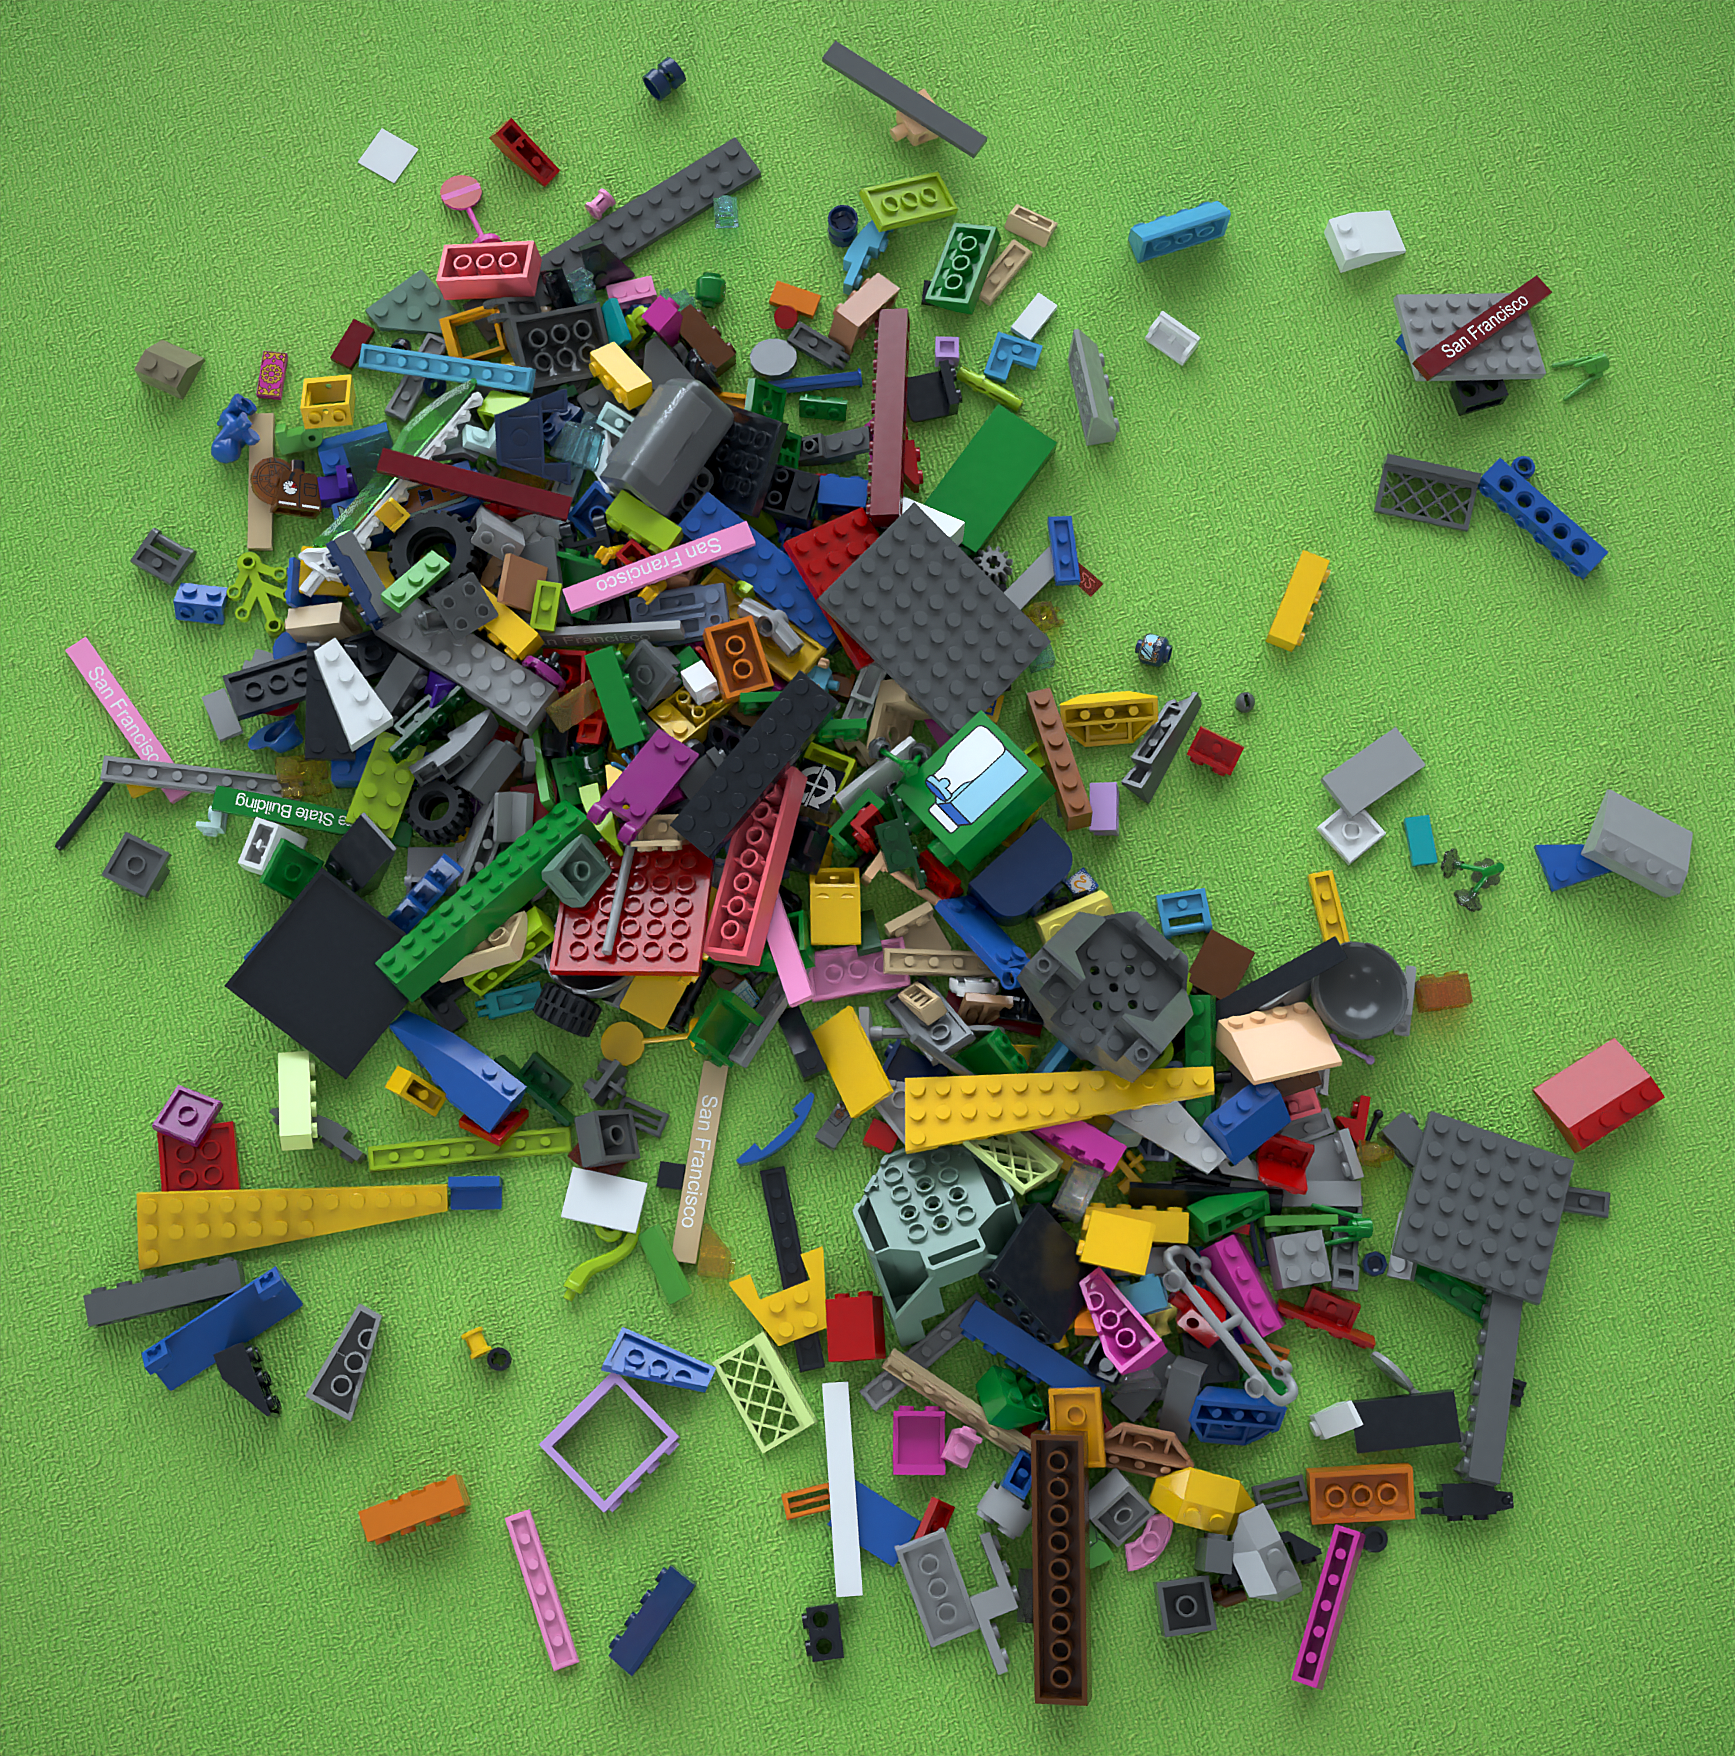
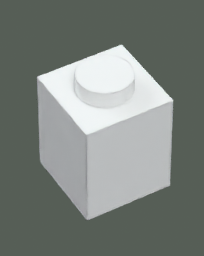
M702 660L681 671L683 685L698 706L713 700L720 694L717 680Z

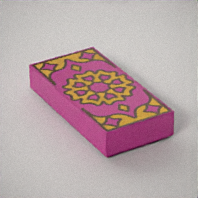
M263 351L256 393L258 398L282 400L288 362L287 353Z

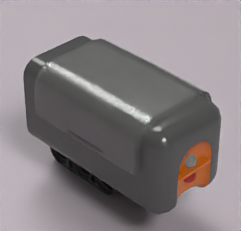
M669 379L664 385H658L607 457V466L600 475V479L617 494L624 490L669 520L671 514H673L672 522L679 525L713 485V475L704 467V464L734 422V414L702 382L693 379ZM699 475L700 481L697 484V477ZM686 494V502L684 503L683 498Z

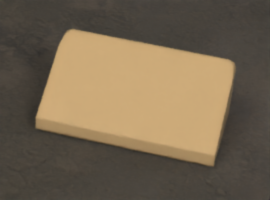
M1016 204L1009 213L1004 228L1035 244L1046 247L1058 223Z

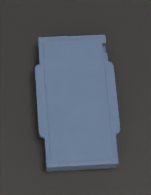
M724 583L706 586L699 584L665 590L649 605L645 604L646 600L642 597L629 599L632 623L681 621L685 631V640L650 642L653 646L670 647L704 641L702 636L704 628L730 621L726 585Z

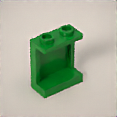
M566 548L565 552H557V556L560 557L563 589L605 574L609 570L610 564H601V560L594 558L595 555L589 554L588 558L580 556V551ZM565 599L567 614L588 621H596L600 604L571 614Z
M869 788L828 830L833 837L831 842L847 859L852 856L857 860L860 857L853 849L858 841L852 835L854 830L850 823L856 818L857 813L862 808L868 807L872 803L886 822L894 820L888 805Z
M719 988L687 1038L695 1044L693 1048L704 1056H710L708 1060L719 1068L722 1065L732 1068L734 1064L727 1058L747 1026L751 1023L759 1027L764 1018L735 993Z
M999 1027L952 1057V1059L975 1075L1024 1074L1029 1068L1025 1058L1016 1051L1009 1037L1003 1034ZM950 1070V1072H951L954 1076H959V1075H957L956 1073H954L953 1071Z

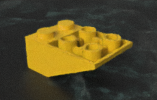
M683 686L650 711L648 717L661 730L683 744L690 739H698L703 743L707 738L710 719L721 718L722 715H726L735 702L724 705L720 693L713 700L698 706Z
M819 868L817 876L809 874L808 893L811 945H861L859 868Z

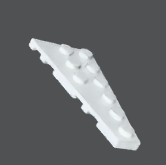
M1097 1065L1092 1071L1107 1070ZM1178 1101L1162 1105L1144 1106L1142 1109L1137 1110L1128 1109L1118 1111L1116 1114L1107 1115L1110 1119L1143 1138H1147L1157 1144V1146L1178 1156L1181 1160L1207 1175L1227 1158L1225 1153Z

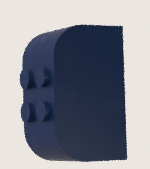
M1041 818L969 883L967 895L974 897L996 924L1005 927L1019 925L1029 916L1035 918L1044 909L1043 906L1047 900H1054L1060 895V890L1064 887L1063 885L1072 867V852L1067 843Z

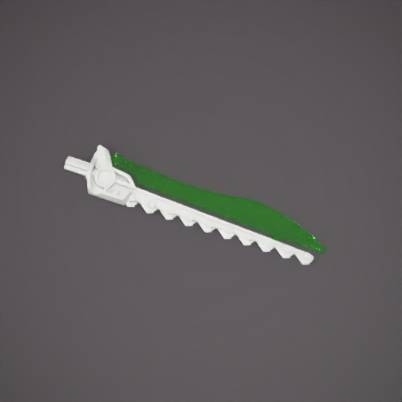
M471 378V380L445 393L424 408L402 429L391 450L417 456L443 425H446L419 457L432 460L433 456L445 453L447 447L444 443L445 440L456 438L459 432L457 425L470 421L471 414L469 410L482 406L484 398H482L479 392L473 393L454 417H451L475 389L477 380ZM376 472L367 486L345 511L313 541V548H307L299 554L298 558L304 560L305 564L313 570L299 588L305 595L311 598L324 580L342 583L337 575L341 570L338 565L334 568L326 556L330 552L325 544L353 530L397 478ZM399 479L354 531L353 534L365 554L371 547L372 541L369 539L370 536L383 533L384 529L382 521L374 513L390 496L398 503L408 501L409 493L407 489L420 484Z

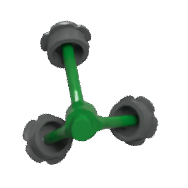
M884 737L873 739L868 746V754L871 759L874 758L882 761L888 757L899 765V770L902 773L899 781L893 780L884 786L882 794L886 800L887 795L895 793L894 791L910 776L916 775L918 767L923 765L932 756V750L930 747H926L924 743H916L914 747H910L908 752L909 760H901L890 753L891 745L886 742Z

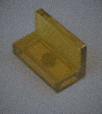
M590 679L545 708L561 733L601 708L600 702L592 692L595 686Z

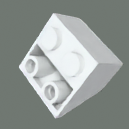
M256 817L238 864L244 870L262 875L281 838L290 841L303 850L308 839L279 824Z

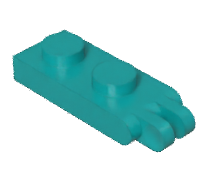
M540 981L485 994L484 1000L475 1002L476 1008L485 1006L487 1008L478 1011V1017L488 1016L489 1020L533 1010L542 991Z

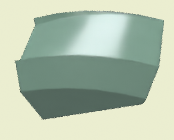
M580 834L544 868L542 880L548 884L562 903L572 908L584 907L612 872V869L604 855L587 836Z

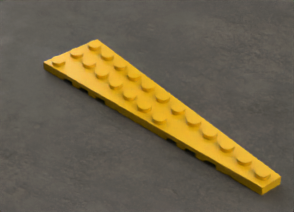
M1213 1067L1146 1069L1133 1083L1108 1070L905 1078L906 1154L937 1149L938 1146L948 1144L957 1145L974 1139L983 1140L1000 1134L1008 1135L1018 1131H1029L1091 1119L1092 1116L1102 1114L1111 1115L1128 1109L1137 1110L1154 1104L1162 1105L1173 1101L1214 1095Z
M448 1184L138 1192L136 1195L139 1270L448 1211Z

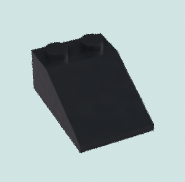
M363 813L330 852L324 866L332 876L360 898H363L379 888L397 848L373 821Z

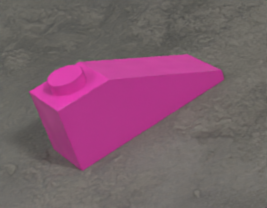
M660 295L641 317L672 348L678 344L683 316L678 311L680 306L672 298L669 297L666 300Z

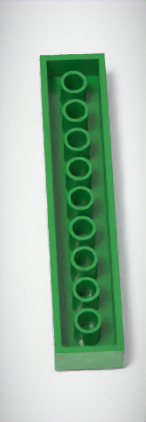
M564 799L561 803L555 805L546 816L538 820L524 835L518 837L509 848L501 852L487 867L481 869L472 880L460 887L458 892L443 902L428 918L422 920L413 931L405 935L391 950L385 952L375 964L389 981L413 1003L548 885L542 880V871L570 842L580 834H583L595 844L602 838L601 834L594 824L586 818L584 813Z

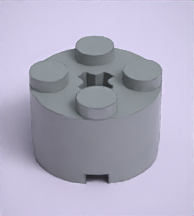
M993 1481L976 1506L979 1509L976 1513L978 1516L992 1525L995 1521L1000 1525L997 1529L1013 1540L1016 1536L1020 1538L1032 1520V1507L995 1481Z

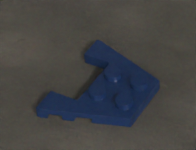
M567 389L558 390L494 414L498 465L571 485L570 462L545 463L542 415L543 412H568Z

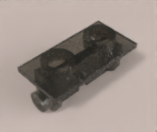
M1019 1568L1018 1594L1020 1601H1018L1017 1622L1033 1624V1569Z

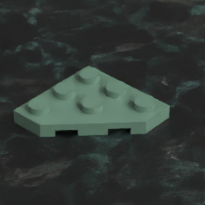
M422 269L365 310L368 317L380 331L390 332V330L419 335L429 332L443 337L439 319L458 313L451 303L444 299L442 293ZM462 325L455 326L456 330L460 328Z

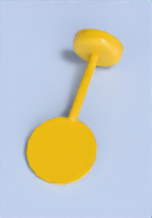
M700 1017L690 1020L689 1033L644 1038L642 1031L630 1022L620 1021L614 1023L605 1030L601 1037L602 1053L606 1059L611 1061L616 1059L623 1066L634 1064L642 1056L645 1044L688 1039L687 1037ZM690 1041L692 1049H693L695 1052H697V1051L693 1048V1047L695 1046V1044Z

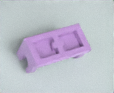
M1117 782L1090 783V805L1093 814L1089 831L1094 832V835L1119 836V787Z

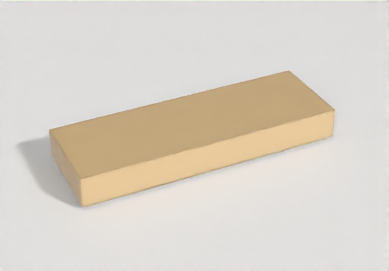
M1013 239L990 267L979 299L991 306L1032 256V251Z

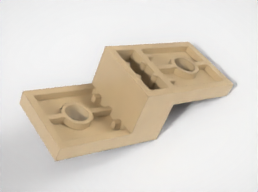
M893 679L881 680L866 750H868L869 743L879 737L886 738V742L891 745V750H893L912 735L915 720L932 719Z

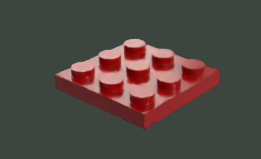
M234 1121L212 1124L198 1147L157 1132L162 1192L241 1190Z

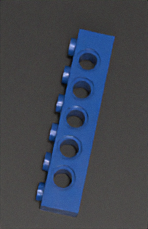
M1499 458L1481 477L1480 483L1477 486L1481 494L1491 498L1502 512L1508 513L1515 519V523L1520 528L1526 529L1531 533L1537 543L1548 548L1552 556L1564 562L1575 576H1580L1584 579L1607 555L1608 551L1503 459ZM1500 486L1507 487L1509 492H1504ZM1518 501L1524 502L1527 508L1521 507ZM1536 517L1542 518L1545 523H1539ZM1554 533H1559L1563 539L1556 538ZM1572 548L1577 549L1581 555L1574 554Z

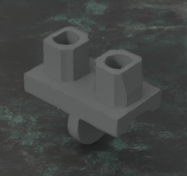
M603 1058L597 1068L603 1076L598 1082L590 1078L583 1085L584 1090L589 1094L588 1096L602 1108L608 1099L613 1101L617 1094L623 1097L626 1096L627 1092L622 1087L627 1082L624 1077L629 1071L616 1059L611 1061Z

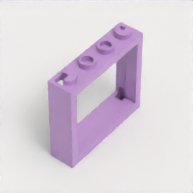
M610 1373L539 1445L584 1493L606 1513L608 1510L613 1512L623 1503L621 1497L627 1491L633 1493L642 1484L640 1478L646 1472L651 1474L659 1467L661 1463L658 1460L665 1453L669 1456L680 1445L677 1442L680 1436L621 1375ZM618 1385L668 1437L604 1501L554 1447Z

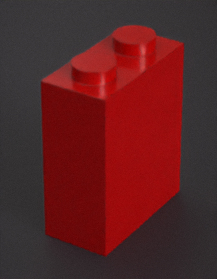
M873 1291L858 1292V1297H850V1293L834 1294L835 1299H825L828 1362L840 1363L886 1359L883 1296H874Z

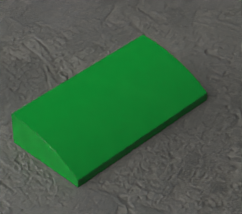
M963 223L953 224L927 291L926 302L950 311L973 315L1001 240L997 227Z

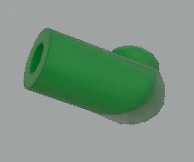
M1055 1178L1053 1181L1048 1182L1045 1188L1029 1191L1026 1194V1202L1028 1204L1039 1202L1041 1205L1051 1203L1061 1182Z

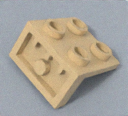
M929 901L885 924V933L888 938L903 937L905 949L951 950L950 944L933 917V908Z

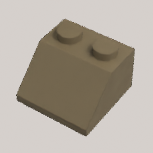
M161 340L145 349L134 371L141 382L183 400L205 359Z

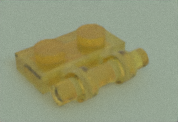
M305 755L275 758L274 764L278 784L288 783L289 788H281L282 798L300 799L301 796L308 795L322 797L323 794L332 793L330 783L322 784L320 780L327 779L329 776L326 761H306ZM310 781L311 785L300 786L298 782Z

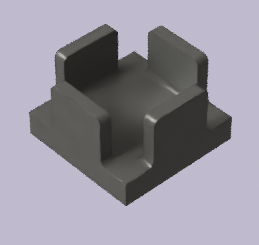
M647 639L639 642L625 661L626 664L622 665L625 674L629 673L634 687L630 689L633 696H637L639 702L646 710L652 709L659 700L669 698L682 682L679 677H676L679 673L673 668L678 667L680 661L667 647H654Z
M125 832L101 875L116 883L122 889L148 899L151 891L159 892L170 872L166 865L172 855Z

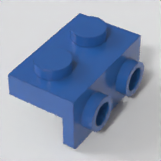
M181 583L173 600L176 619L223 625L225 622L224 609L229 599L226 593L227 588Z

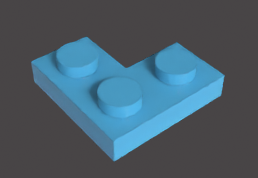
M998 332L983 375L986 378L1006 384L1013 363L1035 370L1043 346Z

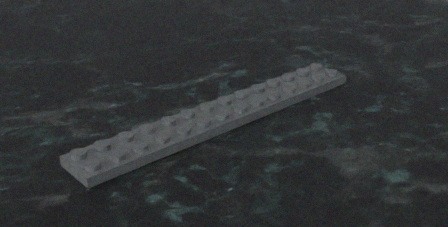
M736 137L541 256L540 272L562 267L571 292L574 293L589 284L578 247L601 239L624 262L761 177V171ZM539 273L535 296L531 297L538 298L540 307L553 306ZM500 298L472 299L462 306L464 311L483 306V302ZM487 317L472 321L489 345L498 340L495 326L493 323H488Z

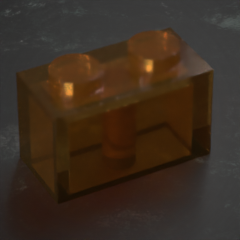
M1458 970L1444 973L1442 977L1427 974L1420 976V980L1415 982L1414 992L1419 1013L1467 1007L1473 1003L1467 973L1459 974Z

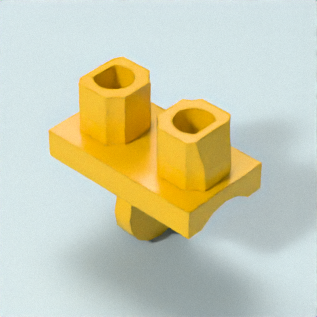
M1131 1150L1125 1154L1131 1163L1128 1165L1121 1156L1109 1175L1111 1177L1119 1169L1123 1171L1126 1177L1117 1186L1124 1195L1129 1193L1130 1182H1143L1132 1168L1135 1167L1140 1174L1147 1170L1141 1163L1144 1159L1143 1154L1136 1158Z

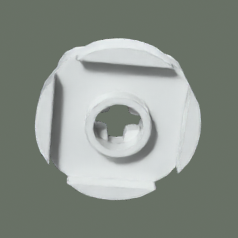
M950 977L949 989L960 997H964L965 993L974 992L996 995V992H999L1000 981L991 979L990 983H985L984 978L956 977V979Z

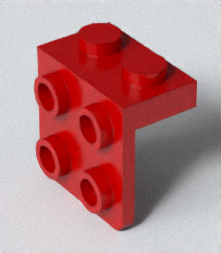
M1276 1133L1262 1144L1255 1154L1258 1180L1266 1186H1276L1285 1189L1291 1194L1306 1195L1308 1187L1305 1171L1315 1151L1314 1145Z

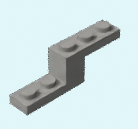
M990 1532L980 1534L979 1538L997 1586L969 1596L996 1673L999 1675L1008 1671L1006 1665L1010 1663L1005 1648L1000 1649L996 1639L1001 1638L996 1623L990 1624L989 1619L1017 1609L1016 1602L1020 1601V1597L1015 1585L1010 1587L1007 1576H1010L1011 1573L1006 1560L1000 1561L997 1551H1000L1001 1547L997 1536H991Z

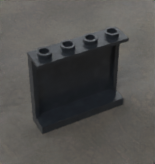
M1037 1202L1022 1206L1019 1211L1023 1217L1022 1221L990 1269L979 1271L978 1275L984 1280L985 1285L1001 1298L1002 1303L1018 1316V1320L1032 1331L1036 1340L1043 1344L1059 1343L1086 1302L1079 1282L1098 1268V1266L1079 1262L1080 1256L1076 1255L1078 1244L1049 1212Z

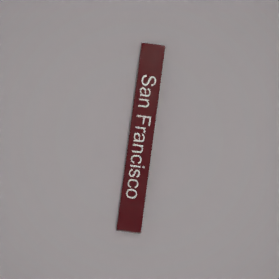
M1536 275L1415 359L1412 363L1413 366L1427 381L1431 380L1545 300L1552 291Z

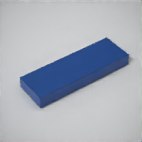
M1072 516L1048 517L1047 525L1055 586L1079 585L1081 581Z

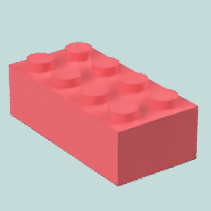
M534 241L444 245L436 282L445 300L535 296L542 259Z

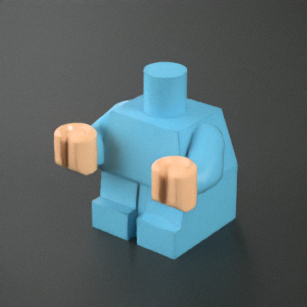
M821 657L818 665H815L807 676L827 693L829 689L838 691L840 682L833 680L832 671L829 668L830 661Z

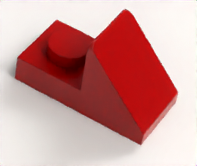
M1360 1095L1356 1098V1101H1352L1350 1115L1353 1116V1119L1342 1116L1333 1118L1339 1130L1349 1129L1355 1149H1360L1364 1144L1371 1099L1369 1096Z

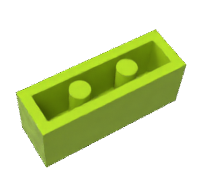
M624 490L620 491L605 512L607 524L612 529L618 532L622 530L628 534L627 537L630 540L633 538L638 544L642 543L648 547L647 550L652 555L677 547L683 538L681 527Z

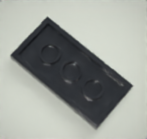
M1454 1389L1352 1400L1363 1423L1362 1426L1353 1429L1357 1454L1462 1442Z

